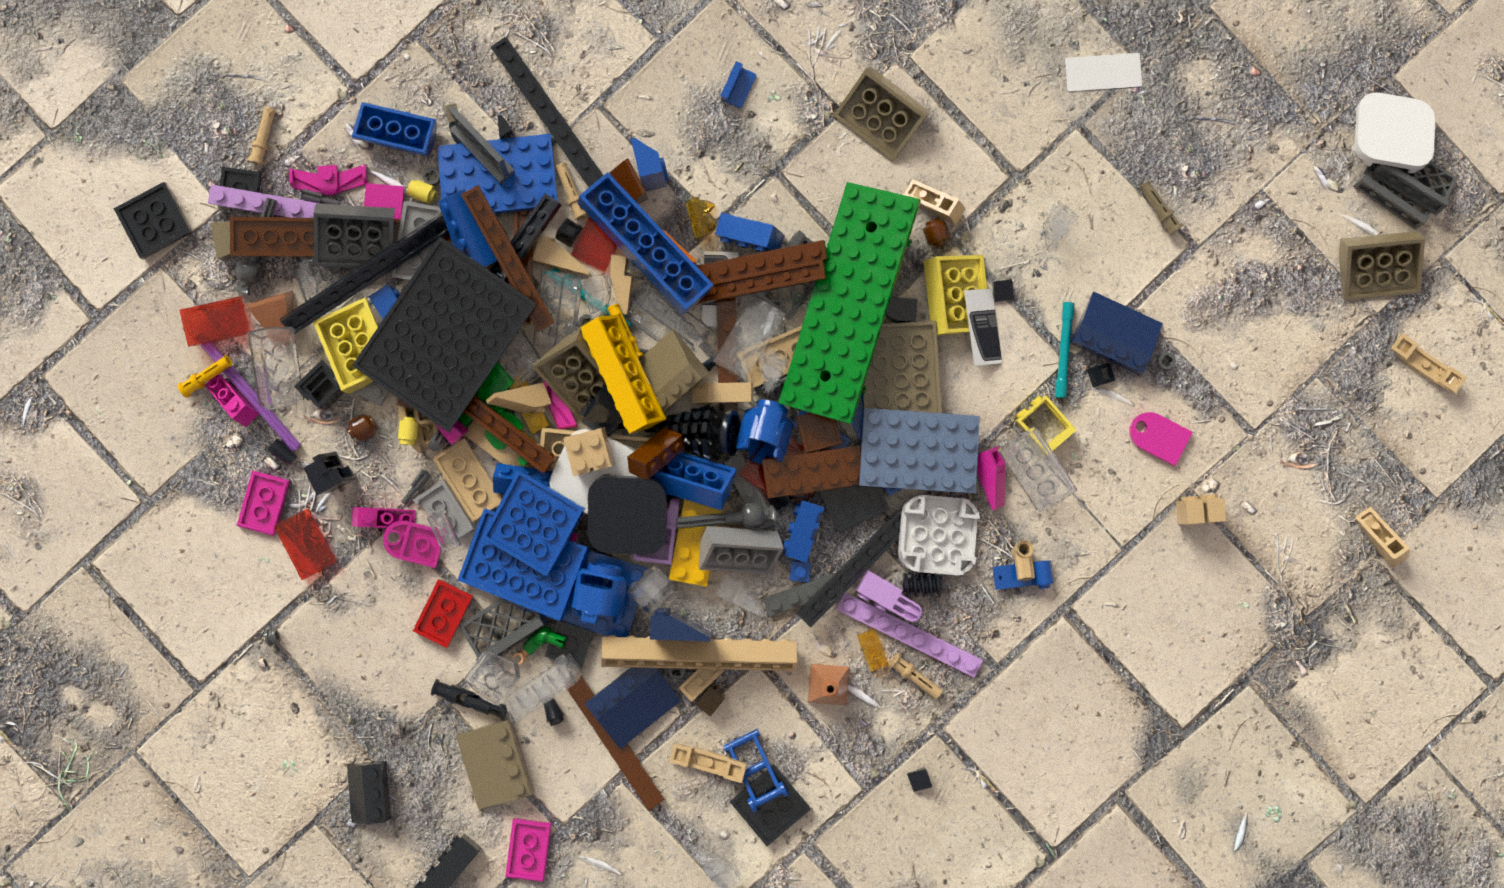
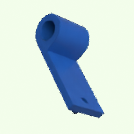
M1051 560L1033 562L1035 578L1028 581L1017 580L1015 564L992 567L995 590L1038 585L1039 589L1050 588V584L1054 583Z

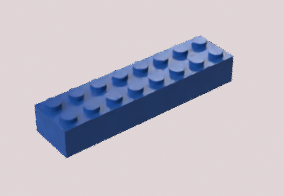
M608 172L579 195L578 205L682 316L711 291L713 287L712 282Z

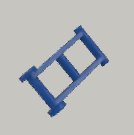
M758 729L723 746L726 753L730 752L732 758L739 760L734 749L754 740L763 760L747 768L743 780L750 795V798L747 800L754 813L758 811V806L782 794L785 797L789 796L783 781H778L758 739L761 736ZM767 767L776 789L756 798L747 777Z

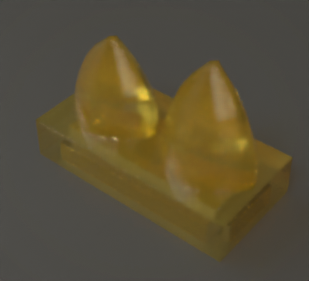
M699 197L691 198L685 203L695 239L705 237L716 228L717 223L704 217V215L713 210L715 207L714 203L708 200H700Z
M875 628L857 635L870 671L889 665Z

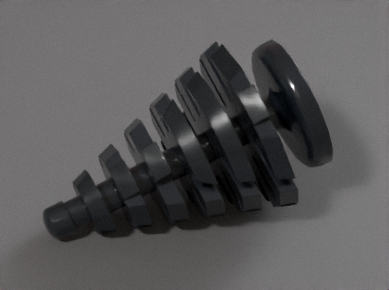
M717 402L710 406H701L699 409H690L691 412L684 411L677 415H668L666 420L644 430L646 433L654 432L656 434L663 428H667L682 434L685 450L706 458L708 461L716 462L721 458L718 453L729 457L736 454L738 450L736 449V440L741 421L737 411L729 410L725 412L724 405Z

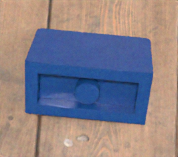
M736 61L720 95L721 100L741 109L755 81L756 74L744 69L743 64Z

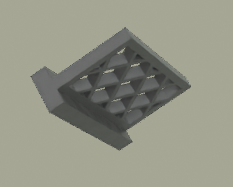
M453 105L448 108L455 124L450 128L451 133L501 185L515 173L514 169Z
M1432 161L1420 170L1421 176H1416V173H1409L1410 175L1402 171L1406 170L1405 168L1378 164L1371 174L1434 215L1439 214L1448 206V198L1457 181L1456 176ZM1425 167L1431 169L1433 174L1428 175ZM1441 177L1450 181L1449 184L1444 185ZM1435 178L1438 186H1433L1430 179ZM1419 180H1424L1426 186L1419 182ZM1435 190H1440L1442 196L1435 192Z
M1372 163L1370 167L1367 166L1353 187L1414 229L1424 225L1428 220L1427 216L1430 212L1425 209V212L1422 214L1417 210V203L1412 200L1405 202L1401 199L1398 191H1389L1386 189L1385 183L1379 179L1373 180L1367 176L1378 164ZM1407 169L1402 170L1406 174H1409ZM1419 180V182L1426 186L1424 180ZM1435 190V192L1441 195L1440 190Z
M798 230L784 248L801 245L804 241L806 243L813 241ZM811 282L807 289L806 284L809 283L800 284L803 285L804 290L800 297H794L793 286H790L791 298L781 299L780 289H777L778 300L771 301L765 297L768 291L754 293V295L761 298L790 320L816 282ZM792 300L793 308L789 314L782 309L781 301Z
M501 598L459 625L477 656L476 661L481 666L493 661L532 636L539 629L549 625L546 618H543L541 613L533 611L536 617L532 620H525L526 607L522 608L520 618L511 616L513 605L523 606ZM502 603L510 604L507 615L498 613ZM485 614H494L492 625L483 623ZM497 616L506 617L504 628L495 626ZM510 618L519 620L518 629L515 631L508 629ZM471 623L478 624L476 635L470 634L466 626ZM482 626L491 628L489 638L480 637ZM494 629L503 631L501 640H492ZM479 639L488 641L486 649L482 652L477 647Z

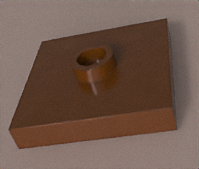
M812 413L795 416L805 454L843 444L836 420Z

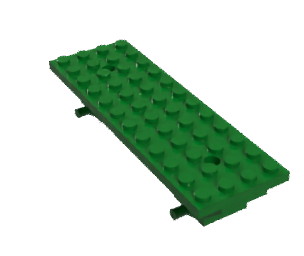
M850 182L846 183L826 248L828 260L824 261L827 279L816 281L778 402L779 404L848 424L853 423L861 394H865L866 391L864 390H867V386H864L903 257L906 248H910L912 244V239L909 238L921 202L919 198Z

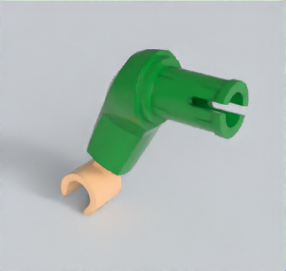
M543 627L522 646L524 650L514 654L513 659L520 655L522 660L518 664H521L527 659V654L532 655L540 646L546 643L563 649L565 645L558 642V640L566 643L567 637L553 633L549 627Z

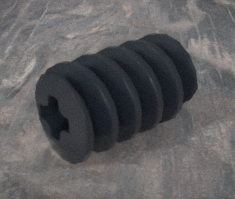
M903 573L902 592H906L907 597H910L911 592H914L915 597L918 596L919 592L922 593L923 597L926 596L927 592H929L930 597H933L934 592H937L938 598H940L942 594V574L939 578L938 574L934 573L931 578L930 574L926 573L925 578H923L922 573H918L916 578L915 574L911 573L908 578L907 574Z

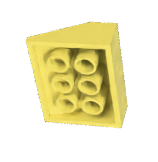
M983 255L936 256L924 260L930 321H936L937 336L970 333L964 291L987 289Z
M363 298L313 322L340 389L347 394H351L373 382L372 379L352 366L378 328L366 298Z

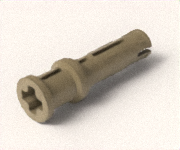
M1150 181L1145 182L1139 187L1159 215V222H1162L1169 231V236L1184 226L1174 216L1175 212L1168 209Z

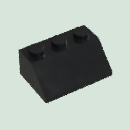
M386 760L347 764L352 823L374 824L387 822L391 819Z

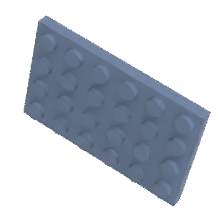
M864 408L859 486L976 493L980 416Z

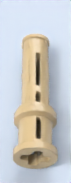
M270 107L263 108L256 139L251 142L252 150L250 157L246 160L259 166H264L263 158L265 151H268L269 148L267 140L276 110H271Z
M561 163L557 165L555 169L568 196L567 204L572 208L575 215L573 217L574 220L579 221L588 217V214L578 205L579 193L567 164Z
M899 653L889 662V668H894L898 671L902 678L910 679L934 699H937L942 693V689L915 670L913 664L902 659Z

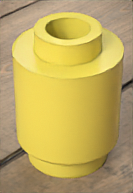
M412 180L408 185L407 194L411 198L426 204L435 201L437 197L435 186L420 180Z
M404 417L403 421L399 420V444L415 445L419 422H415V418Z

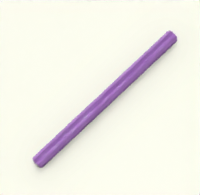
M204 333L196 336V342L214 362L224 356ZM233 366L225 369L223 373L292 451L298 450L301 447L298 440Z

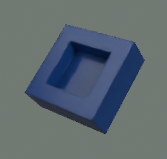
M791 561L790 580L809 582L811 563Z

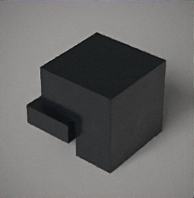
M321 360L294 386L306 400H311L319 409L327 410L345 393L341 391L333 370L324 360Z
M604 385L597 392L595 398H590L580 411V415L584 416L581 423L593 430L605 427L607 437L623 421L615 407L612 395Z
M337 452L318 454L312 458L313 463L303 468L316 495L331 493L355 480L350 466H343Z

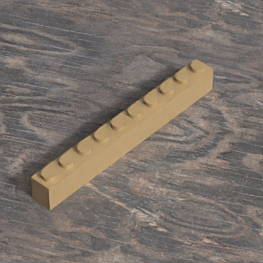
M609 635L602 637L601 667L795 671L797 665L796 641L787 639L781 641H771L770 639L755 641L752 639L733 640L725 638L723 640H714L711 638L710 642L650 640V636L637 638L635 636L616 637Z

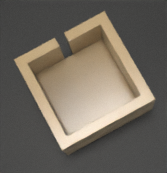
M605 427L563 438L573 476L615 465Z
M1218 494L1200 495L1201 499H1198V496L1181 497L1182 501H1176L1178 524L1226 521L1224 498H1218Z

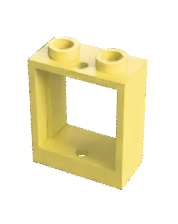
M1045 395L1042 398L1040 396L1036 397L1031 402L1033 406L1028 410L1025 408L1016 415L1018 419L1014 422L1041 453L1047 456L1071 436L1076 429ZM1042 404L1064 427L1045 446L1023 422Z

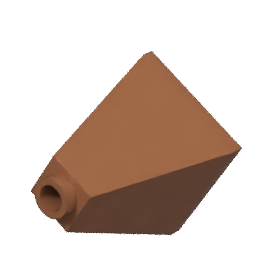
M292 291L261 299L247 305L250 312L275 344H279L280 347L291 344L294 335L290 334L281 323L280 318L293 310Z
M811 663L808 702L846 705L849 667ZM829 685L833 686L831 690H827Z

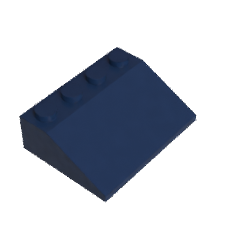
M1093 291L1070 340V344L1140 375L1144 373L1149 363L1163 323Z
M659 608L651 615L650 640L710 642L712 638L711 631L676 612H670V608Z
M630 667L585 702V705L621 749L681 700L657 668Z

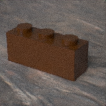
M667 428L660 430L627 456L629 473L645 480L651 478L684 451L682 434Z

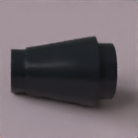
M278 438L268 448V451L271 453L270 455L289 465L298 457L283 440L280 441Z
M553 696L542 700L546 720L550 726H555L565 721V714Z

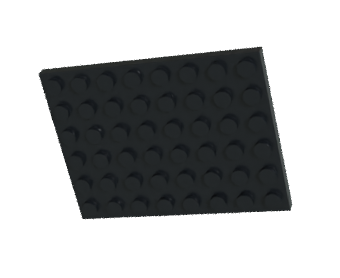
M439 237L352 366L441 428L451 432L529 318L537 303L451 243Z

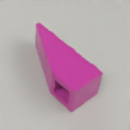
M221 373L205 384L206 388L228 415L244 427H247L259 415L250 402Z
M999 446L979 453L977 459V474L992 510L1005 505L1006 463Z
M352 508L351 526L387 528L390 524L399 520L415 523V510Z

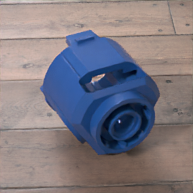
M758 400L755 407L745 410L736 440V449H744L750 452L748 461L762 465V460L765 457H769L782 462L793 427V423L787 417L788 408L775 401Z
M589 562L588 568L579 570L572 601V608L575 609L574 615L581 616V621L596 624L598 615L613 616L612 622L619 625L627 590L626 580L621 576L622 568L610 564Z

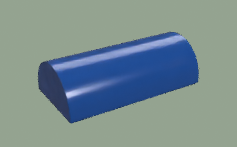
M362 102L351 137L355 140L428 157L434 147L437 121L433 118Z

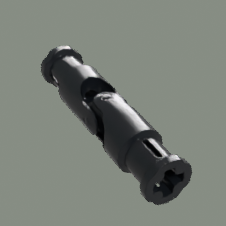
M439 679L435 680L431 689V696L437 695L446 698V701L467 708H473L486 715L498 716L501 720L505 719L509 709L508 703L496 702L494 698L477 695L473 691L454 684L450 686L440 682ZM461 693L467 694L464 702L459 697Z

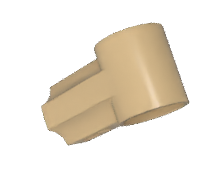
M1026 540L1020 541L1011 550L1012 557L1015 560L1017 580L1028 581L1035 578L1032 560L1033 545ZM1019 547L1025 550V555L1020 553Z

